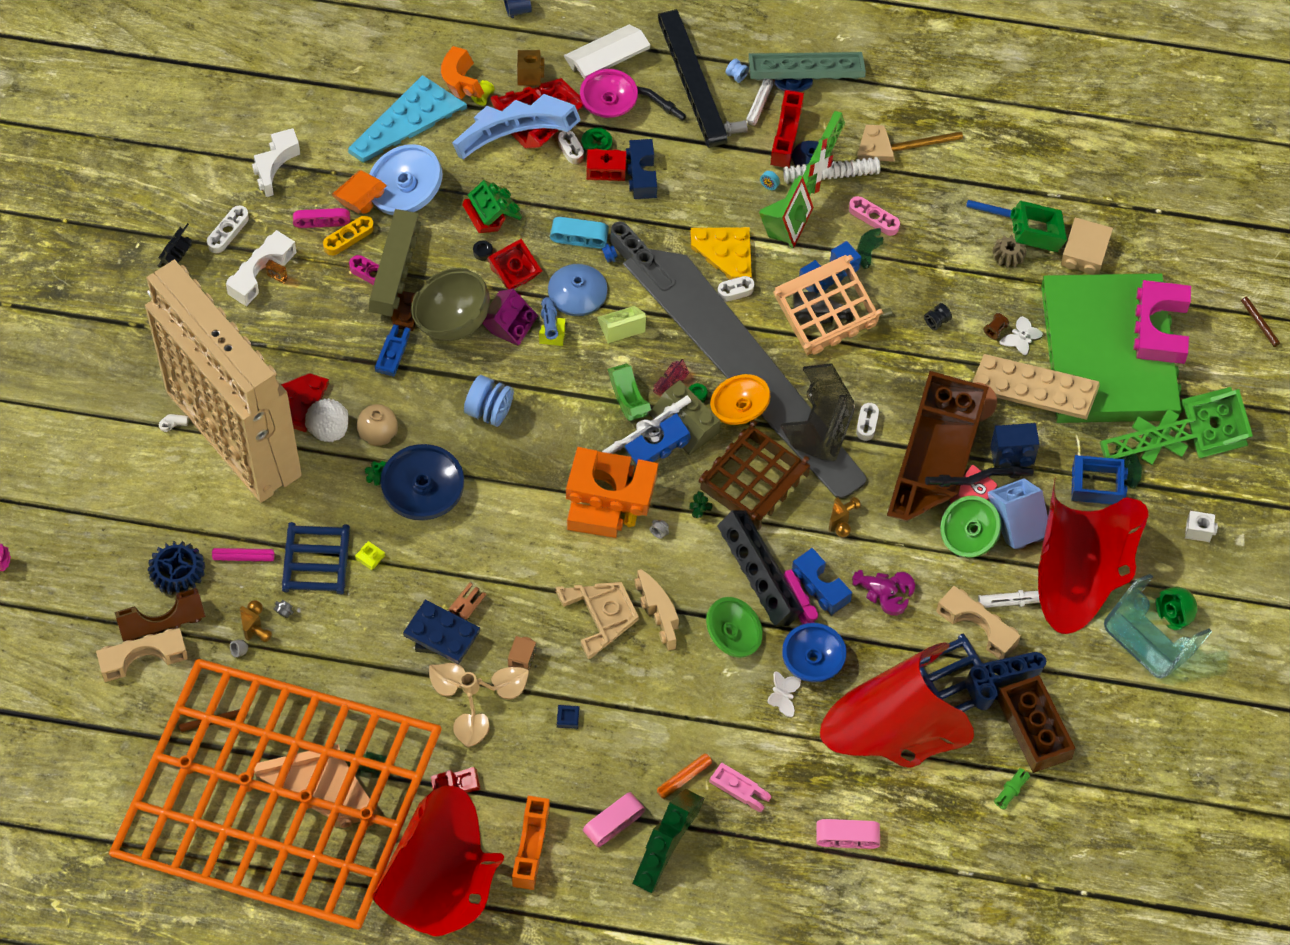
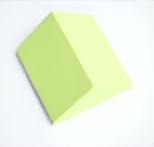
M636 306L597 317L607 343L644 333L646 329V315Z

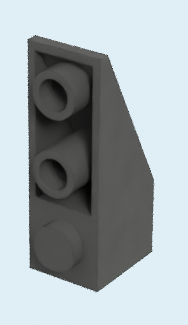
M798 292L793 294V309L804 304ZM803 292L808 302L821 296L815 292ZM828 298L834 310L844 306ZM824 300L811 306L817 318L830 312ZM807 308L794 314L800 324L813 320ZM849 308L837 314L839 320L845 318L847 322L854 318ZM833 316L821 321L820 324L833 323Z

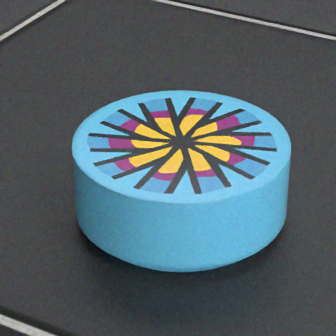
M765 171L760 177V182L768 190H775L780 184V179L774 172Z

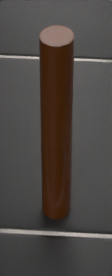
M1244 297L1241 300L1242 304L1273 347L1280 344L1278 338L1249 298Z
M240 709L216 716L233 720L236 719ZM202 720L179 724L181 733L198 729Z

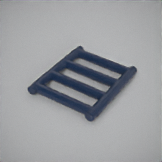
M293 522L288 523L282 592L287 593L289 590L337 591L339 595L344 594L350 526L347 524L342 525V527L296 526ZM295 534L341 536L340 546L294 544ZM293 552L339 554V564L293 563ZM291 572L338 573L337 583L291 581Z
M964 633L960 634L957 640L948 643L950 644L949 648L940 656L963 646L968 655L967 657L930 674H927L924 667L920 668L922 678L927 687L942 700L966 689L965 680L939 692L933 681L970 664H974V666L983 664ZM930 657L923 658L920 665L929 662ZM998 687L996 688V689H997V696H996V698H995L996 700H997L998 695H999V689H998ZM972 699L954 708L965 712L974 708L975 705Z

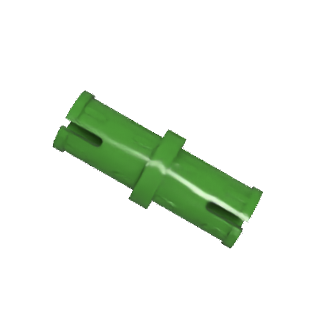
M1019 768L1013 778L1004 784L1003 791L994 800L997 806L1004 800L999 808L1005 810L1013 797L1019 795L1020 788L1030 778L1027 771L1020 778L1025 770Z

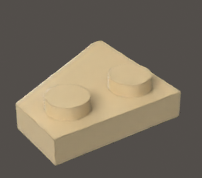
M884 125L865 126L857 154L858 159L862 160L865 158L868 160V158L874 159V157H877L879 161L895 162Z

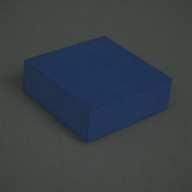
M558 705L557 728L578 729L580 706Z

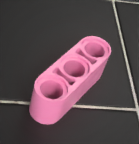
M629 792L589 821L583 828V832L596 847H601L637 820L646 809L632 792Z
M822 819L816 823V844L821 847L875 849L880 846V824L875 821Z

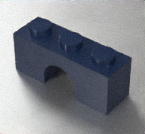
M653 139L629 140V148H626V160H630V164H627L628 176L632 177V180H629V192H633L634 199L657 198L656 171L642 169L647 166H654Z

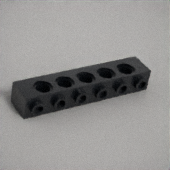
M732 510L717 527L730 547L731 553L738 561L742 572L749 580L750 586L757 594L761 605L768 613L770 621L774 626H789L804 610L746 510Z

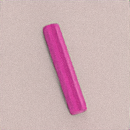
M213 548L212 559L217 561H274L275 556L273 549Z

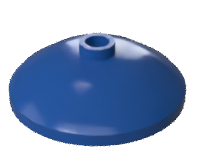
M806 623L794 628L787 635L783 643L782 657L787 669L797 678L807 682H823L836 676L843 668L846 660V646L842 637L831 627L820 623ZM815 657L817 660L812 661L810 658Z

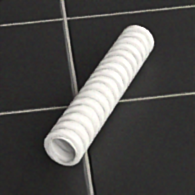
M874 157V159L868 158V160L863 158L862 161L860 159H856V161L850 160V162L845 160L843 163L842 161H838V163L833 161L831 167L822 171L821 179L825 180V178H828L829 180L831 177L837 179V177L843 178V176L848 178L849 175L855 177V175L861 176V174L866 176L868 173L870 175H873V173L877 175L880 172V161L877 157ZM804 164L802 167L800 165L796 167L790 166V168L785 166L783 175L786 184H789L791 181L793 183L799 175L803 176L806 165Z

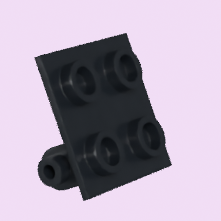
M188 223L184 228L179 227L171 241L163 249L158 257L161 260L158 267L162 263L166 265L174 259L179 263L182 260V256H185L188 249L192 246V240L189 237L184 238L182 236L189 225Z

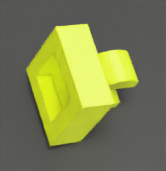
M368 541L355 555V559L372 571L385 557V552Z

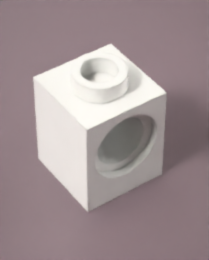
M1190 511L1186 522L1185 539L1210 542L1212 535H1216L1218 523H1214L1215 515Z

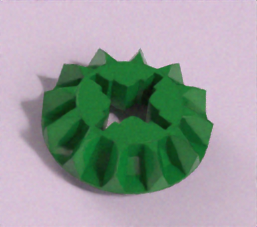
M592 128L583 134L581 144L584 151L587 149L608 150L612 146V136L605 129ZM594 140H596L597 142L600 141V145H598L597 143L594 144Z

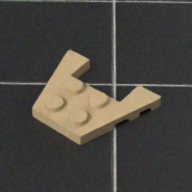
M622 582L601 583L587 587L582 585H574L573 588L556 587V593L563 607L584 600L599 633L580 640L588 659L595 656L639 619Z

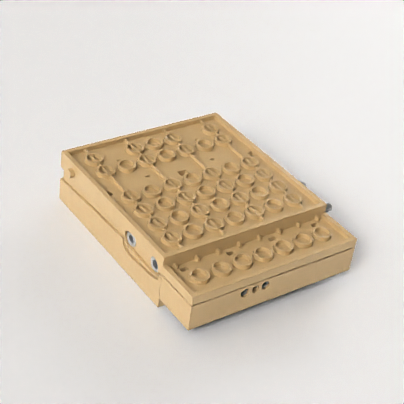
M174 259L146 277L149 287L147 294L151 297L152 301L145 304L166 393L183 413L189 416V420L256 499L262 503L274 495L276 489L281 486L285 488L302 476L287 391L276 380L277 373L271 365H266L262 354L258 350L254 351L252 349L249 339L239 334L233 321L229 322L226 319V314L222 308H217L214 305L212 297L201 290V285L195 278L191 279L186 267L183 264L179 265Z

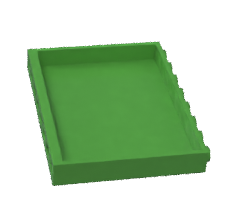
M1162 273L1043 276L1041 290L1050 369L1099 381L1100 383L1087 420L1056 412L1057 423L1132 422L1138 416L1146 421H1161L1167 409L1172 410L1178 415L1183 413L1184 406L1179 398V395H1181V384L1177 383L1179 376L1178 366L1171 362L1137 359V350H1133L1134 339L1138 336V333H1134L1135 322L1139 318L1135 316L1136 305L1139 304V300L1136 299L1137 288H1141L1143 280L1166 283V281H1163ZM1159 311L1150 316V321L1157 330L1174 335L1173 332H1170L1172 318L1171 315H1168V311Z

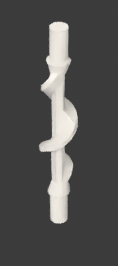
M687 395L671 406L665 407L663 413L653 420L639 421L636 425V431L622 440L615 441L614 444L602 452L613 454L621 450L625 444L641 436L643 432L652 426L659 428L661 422L665 421L670 414L678 413L680 409L692 402Z

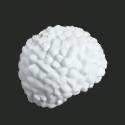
M324 398L310 406L306 413L305 426L320 441L334 442V440H340L345 436L348 428V410L338 401Z

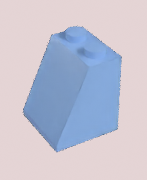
M1023 478L987 492L990 502L1000 514L1001 532L1009 546L1014 549H1021L1032 542L1044 540L1048 515L1043 491Z

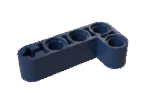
M1032 652L978 664L971 668L965 679V686L975 707L979 710H988L997 696V687L1015 684L1040 675L1047 661L1043 654Z

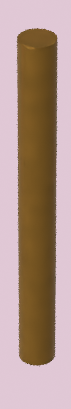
M961 131L890 145L894 152L963 139V133Z

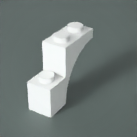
M293 128L271 134L272 142L269 143L271 151L254 155L253 172L254 175L259 176L260 179H257L260 191L264 190L266 197L274 195L272 182L279 167L287 160L300 155L299 143Z

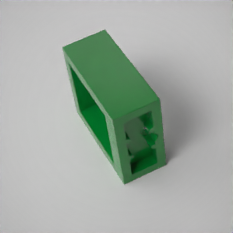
M1021 200L1011 210L1010 217L1013 222V233L1016 243L1058 252L1067 241L1062 210ZM1027 219L1046 223L1047 232L1029 228Z

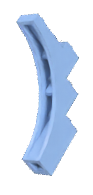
M543 94L532 105L514 100L503 111L486 106L474 117L476 122L454 140L452 144L458 157L465 159L475 150L502 136L518 131L539 128L558 129L568 132L581 119L575 105Z

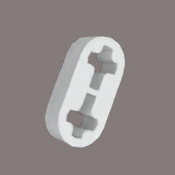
M572 131L560 132L558 144L568 162L579 164L584 158V150L576 135Z
M747 276L724 281L719 284L717 293L725 302L747 297L754 291V281ZM727 289V291H730V293L727 294L723 290Z
M873 403L864 404L860 410L856 434L863 441L871 440L875 434L879 409ZM868 411H872L870 419L866 418ZM865 425H869L867 433L863 432Z

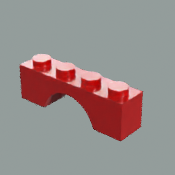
M785 90L778 130L772 147L770 165L787 166L790 168L803 108L804 93Z

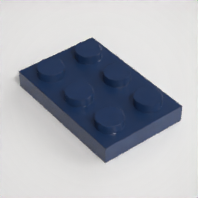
M425 599L404 630L403 636L459 665L480 633V627Z

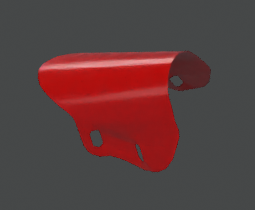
M1054 480L1050 510L1038 566V593L1044 617L1056 632L1070 634L1082 629L1098 613L1113 590L1129 583L1134 578L1137 567L1135 561L1136 552L1149 516L1147 506L1142 501L1126 497L1101 510H1075L1058 501L1055 495ZM1139 527L1135 532L1128 534L1131 530ZM1127 565L1130 568V573L1121 576L1118 568Z
M946 642L935 644L847 692L825 715L820 728L822 742L829 749L837 753L854 756H882L907 768L920 765L926 758L935 754L969 745L974 738V728L966 713L954 708L934 695L927 687L920 672L921 667L936 660L949 648L950 644ZM930 657L928 663L920 665L923 658ZM940 737H941V738H945L946 740H948V741H950V742H952V743H954V744L947 743V742H945L944 740L940 739ZM904 749L915 754V758L912 761L901 757Z
M442 786L432 791L419 803L373 893L374 902L386 914L416 931L434 937L460 930L474 922L481 915L488 901L494 873L504 861L502 853L482 852L476 808L469 795L463 789L456 786ZM486 861L495 862L492 864H481ZM470 894H479L481 896L480 903H471L469 901Z

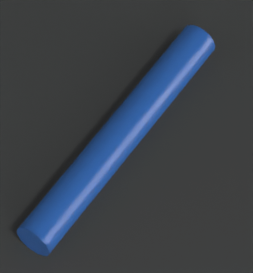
M972 200L967 201L966 207L1011 218V210Z

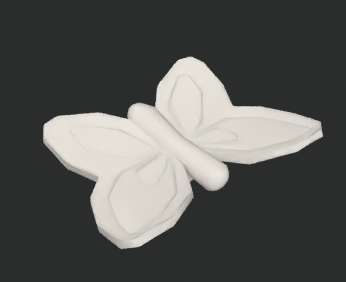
M1022 316L1016 322L1017 330H1012L1014 334L1003 337L999 342L1003 346H1016L1022 355H1026L1029 350L1028 343H1032L1031 339L1036 340L1042 337L1043 333L1039 329L1031 327V322Z
M776 671L773 674L776 687H773L774 693L769 696L768 704L778 706L780 712L791 718L794 715L795 709L793 703L789 700L794 698L790 693L795 692L800 687L801 679L795 676L784 678Z

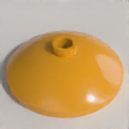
M750 374L737 375L725 380L715 389L710 401L711 410L723 423L730 425L748 423L759 417L766 410L771 394L767 383L762 378Z

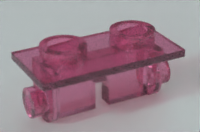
M683 359L680 362H672L664 372V376L667 378L660 377L657 383L653 385V392L655 394H663L679 380L683 382L689 374Z

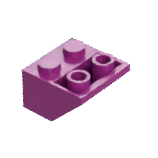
M508 289L497 293L489 305L487 316L482 324L491 334L518 346L539 315L514 289Z

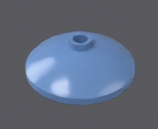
M571 264L560 268L552 275L548 284V296L553 299L554 307L562 313L571 316H584L595 312L604 304L607 297V283L604 276L597 269L584 264Z

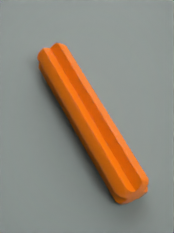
M703 754L658 787L657 793L662 799H665L710 766L712 759L708 754Z

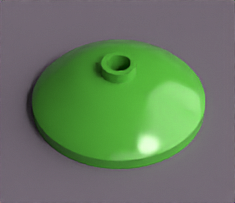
M979 496L959 498L946 509L942 517L940 530L943 542L950 551L961 557L974 558L987 553L996 544L1001 533V518L998 510L991 502ZM978 526V531L973 533V528Z
M723 597L710 606L706 617L707 629L711 639L720 650L730 656L742 658L753 654L759 648L763 635L762 626L757 614L747 603L738 598Z

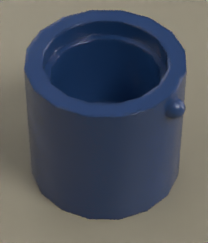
M504 0L507 15L511 18L532 11L530 0Z

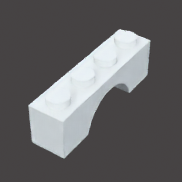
M277 230L272 235H269L265 239L264 244L253 252L250 259L241 264L235 275L228 278L226 282L228 295L247 307L259 294L258 284L255 279L259 271L270 265L285 266L297 253L295 241Z

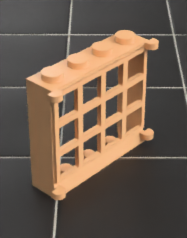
M844 255L776 287L773 292L806 355L818 354L826 346H835L843 338H852L862 329L866 328L868 330L875 327L879 316L883 314L882 309H875L850 264V261L853 260L852 255ZM845 270L851 282L842 286L836 274ZM832 276L838 288L825 294L819 282ZM815 284L821 296L808 302L802 290ZM854 286L860 298L851 302L845 290ZM798 292L804 304L791 310L785 298ZM841 292L847 304L834 310L828 298ZM824 300L830 312L817 318L811 306ZM863 302L869 314L860 318L854 306ZM807 308L813 320L800 326L794 314ZM849 308L855 321L843 326L837 314ZM833 316L839 328L826 334L820 322ZM816 324L822 336L809 342L803 330Z

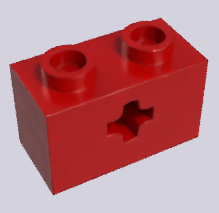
M587 149L586 180L625 181L626 151L617 149Z

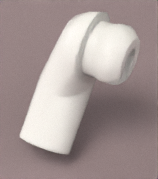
M169 414L159 422V428L164 432H168L177 425L188 426L189 416Z

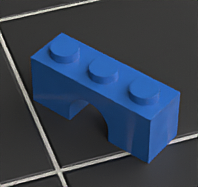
M848 241L831 250L830 262L844 255H852L853 260L850 261V264L855 273L859 270L861 256ZM814 260L800 269L799 276L821 267V265ZM843 270L837 273L836 276L841 282L847 276V273ZM831 276L819 283L825 292L835 282ZM815 284L806 288L809 292L819 293Z
M677 413L659 424L664 434L661 442L650 444L641 435L625 445L626 452L629 457H632L631 460L635 466H637L638 459L654 462L659 458L664 459L675 448H682L689 443L691 439L690 432Z
M811 548L793 561L792 571L805 585L808 594L818 600L820 607L824 611L827 610L830 615H833L851 602L852 591L840 578L830 583L823 582L818 578L819 575L824 573L826 562Z

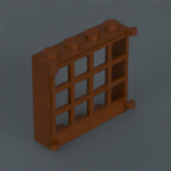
M752 420L748 429L741 431L737 441L728 445L726 453L722 457L716 458L713 467L709 471L706 470L698 482L701 484L700 490L730 511L746 510L754 526L759 531L762 527V519L766 514L769 516L773 514L775 504L779 500L784 502L787 498L788 490L799 485L802 475L806 478L809 476L810 464L807 462L810 458L805 456L801 460L755 428L758 422ZM749 439H752L760 446L756 449L747 441ZM742 446L753 452L745 462L735 456ZM765 448L775 457L771 459L761 451ZM756 456L769 463L761 473L749 465ZM730 459L741 465L733 475L723 469ZM781 459L791 468L786 470L776 462ZM772 467H775L784 474L776 484L765 477V474ZM745 469L757 476L749 486L737 479ZM718 472L729 479L721 489L711 482ZM760 480L772 487L764 497L753 490ZM733 482L744 489L737 499L725 492ZM748 493L760 500L753 510L740 503Z

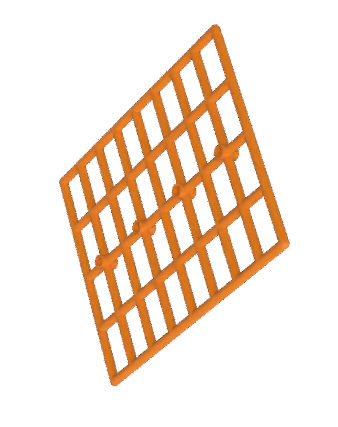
M197 659L110 848L109 855L116 859L359 930L363 926L373 901V893L384 874L442 728L440 725L203 659ZM202 668L222 674L206 712L184 707ZM231 676L252 682L235 721L214 715ZM260 684L281 690L265 729L244 723ZM290 693L311 698L295 737L273 732ZM319 701L341 707L325 746L303 740ZM349 709L371 715L355 754L333 748ZM180 715L202 720L186 755L177 758L163 754ZM379 718L401 723L385 763L363 757ZM210 723L231 729L214 768L193 762ZM409 726L431 732L416 771L394 766ZM240 731L261 737L246 772L236 775L222 771ZM269 740L291 745L274 785L253 779L254 769L257 763L260 762ZM299 748L321 754L306 790H302L300 793L283 788ZM329 756L351 762L335 802L313 797ZM159 762L180 767L163 808L142 802ZM359 765L381 771L367 807L361 810L343 805ZM197 772L208 775L210 778L193 816L173 811L172 807L187 774ZM390 774L412 780L396 820L374 814ZM219 779L240 785L223 825L201 819ZM257 789L270 793V796L254 833L231 828L246 793ZM279 796L300 802L284 842L262 837ZM316 806L330 810L331 812L314 851L292 845L307 809ZM137 810L159 816L141 856L120 850ZM339 813L361 819L345 860L323 854ZM167 819L189 824L171 865L150 859ZM374 823L392 828L376 869L354 863L367 828ZM197 827L219 833L202 874L180 868ZM227 836L249 842L232 883L210 877ZM258 845L280 851L263 892L241 886ZM288 853L310 860L294 901L271 895ZM319 862L341 869L324 910L302 904ZM349 872L372 878L356 919L333 913Z

